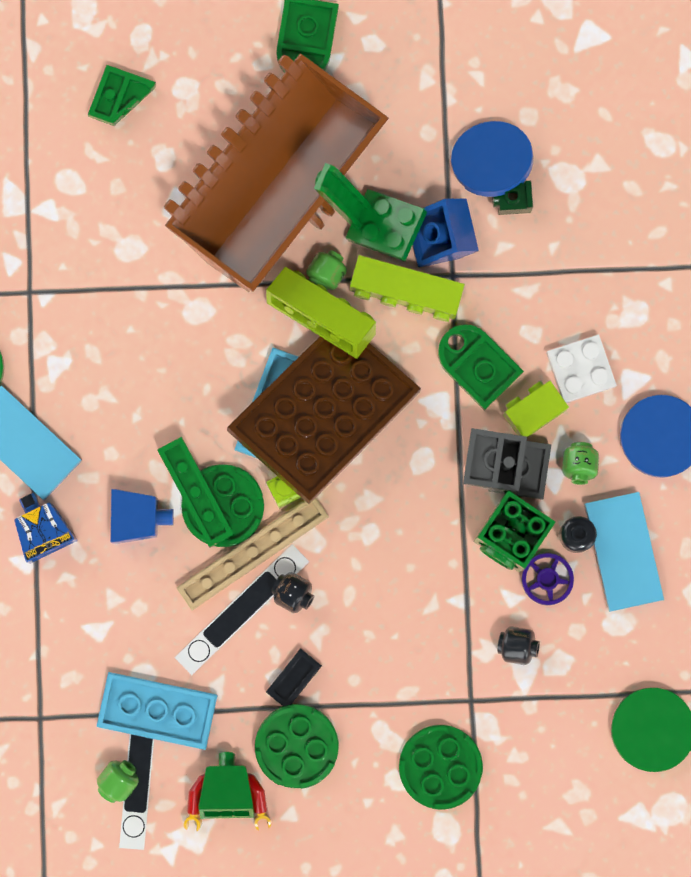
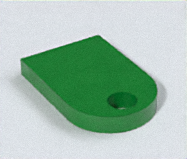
M285 0L276 50L277 61L283 55L289 56L295 61L299 54H302L325 71L330 62L339 4L318 0Z
M455 326L446 332L440 341L438 358L442 368L484 411L524 372L483 330L476 326ZM460 336L464 341V346L459 350L451 349L448 344L449 338Z

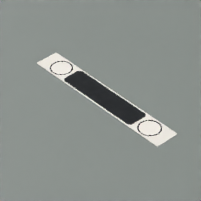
M292 544L174 658L193 675L274 596L271 591L281 574L286 575L289 572L297 574L309 561Z
M132 734L129 735L127 761L135 766V773L138 776L139 783L129 797L123 801L119 848L144 850L154 739Z

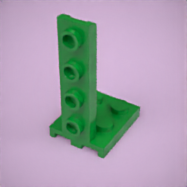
M325 163L322 171L316 176L314 189L351 225L346 239L349 242L406 261L427 211L424 208L367 189L363 196L335 166Z

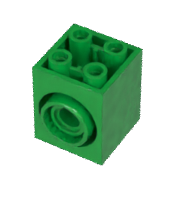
M508 490L473 542L480 546L479 549L482 553L509 570L514 568L521 572L527 567L556 521Z

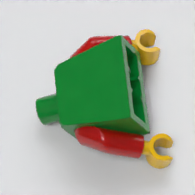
M219 753V766L206 767L205 774L200 775L189 790L187 806L189 816L184 821V828L186 830L189 827V820L196 821V831H198L202 826V819L254 818V825L257 830H259L258 821L266 819L268 821V828L271 827L270 817L265 813L267 811L265 790L255 775L247 773L246 766H235V753Z

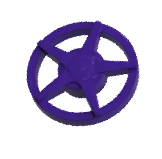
M544 553L533 557L522 573V586L525 593L531 600L541 605H555L562 602L568 597L573 588L574 575L572 568L565 559L556 554ZM542 558L555 559L550 568L540 569L534 564L535 561ZM558 561L567 569L569 581L559 578L558 573L555 571ZM531 566L538 575L536 578L537 582L528 587L526 575ZM558 584H567L568 588L564 595L553 600V589ZM539 587L546 590L549 601L538 599L530 591Z

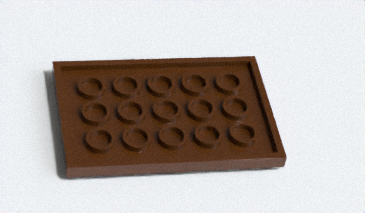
M319 337L227 427V432L304 501L310 504L420 393L421 388L370 343L356 359L324 338Z

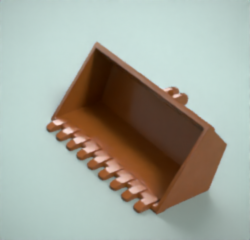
M299 54L295 61L286 55L279 59L278 64L284 69V75L279 79L274 74L268 73L264 82L271 89L269 94L265 97L258 91L253 92L250 100L257 107L254 113L250 115L244 109L238 111L236 119L243 125L239 132L236 133L232 128L226 127L222 131L221 136L229 144L224 151L215 145L208 149L207 154L215 161L209 170L201 163H197L193 168V173L200 179L197 185L193 187L188 182L183 181L179 186L178 190L186 199L180 206L171 199L164 205V209L171 215V218L164 226L182 239L208 265L247 292H254L308 221L316 228L322 230L325 225L315 214L318 208L324 214L331 217L335 213L334 209L314 189L316 176L322 171L325 163L335 166L345 175L389 119L377 108L302 54Z

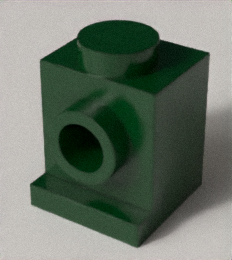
M531 180L520 183L515 188L506 191L504 195L492 197L493 207H498V215L531 213L533 209ZM508 193H516L518 198L510 200Z

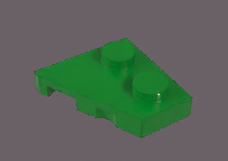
M106 65L88 112V117L115 126L156 88V82Z

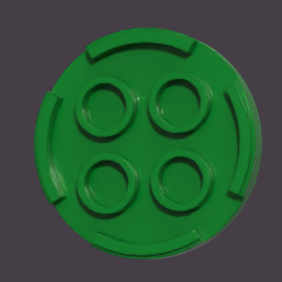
M212 465L202 469L200 472L234 533L233 536L216 544L215 547H231L244 542L258 529L264 514V498L258 483L248 472L232 465ZM182 497V516L187 528L197 539L207 544Z
M644 688L634 691L619 703L613 715L611 737L616 751L628 764L643 771L662 772L672 769L680 764L691 751V710L679 696L668 690Z
M304 704L286 705L270 713L261 723L255 738L256 759L262 772L274 783L288 788L304 789L318 784L332 771L338 756L339 741L332 722L318 709Z
M433 725L416 732L406 742L399 759L400 779L407 793L421 805L437 810L455 808L470 799L478 788L483 773L482 757L476 743L460 729L448 725Z

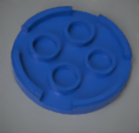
M489 121L471 127L458 138L452 150L451 164L455 177L467 191L479 196L495 197L504 195L506 191L515 188L520 183H524L532 170L534 157L531 143L522 130L506 122Z
M655 395L639 401L628 411L620 428V444L626 458L635 469L648 476L666 478L677 475L691 466V407L686 402L669 395Z

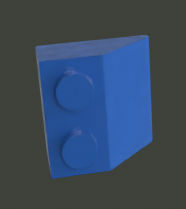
M443 199L424 207L427 214L413 243L418 267L457 260L479 251L467 199Z

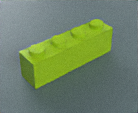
M358 255L350 284V291L354 292V296L360 299L369 300L370 297L381 300L380 303L383 305L396 307V304L406 306V310L411 313L422 315L424 311L434 314L433 318L449 322V318L455 320L465 284Z
M285 266L266 289L268 305L356 359L376 335V321H374L371 315L351 307L350 303L345 299L333 296L322 285H315L299 271H292Z

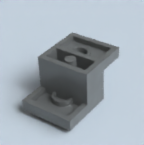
M472 428L463 484L488 488L489 492L506 494L509 490L516 496L543 500L551 444L527 441L526 436Z

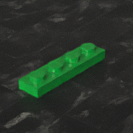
M180 437L157 449L209 548L233 536L234 533L183 438Z

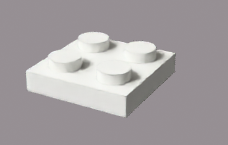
M599 334L546 352L560 395L566 403L617 386Z

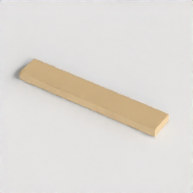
M317 498L310 504L302 501L176 588L191 611H193L328 519L329 516Z

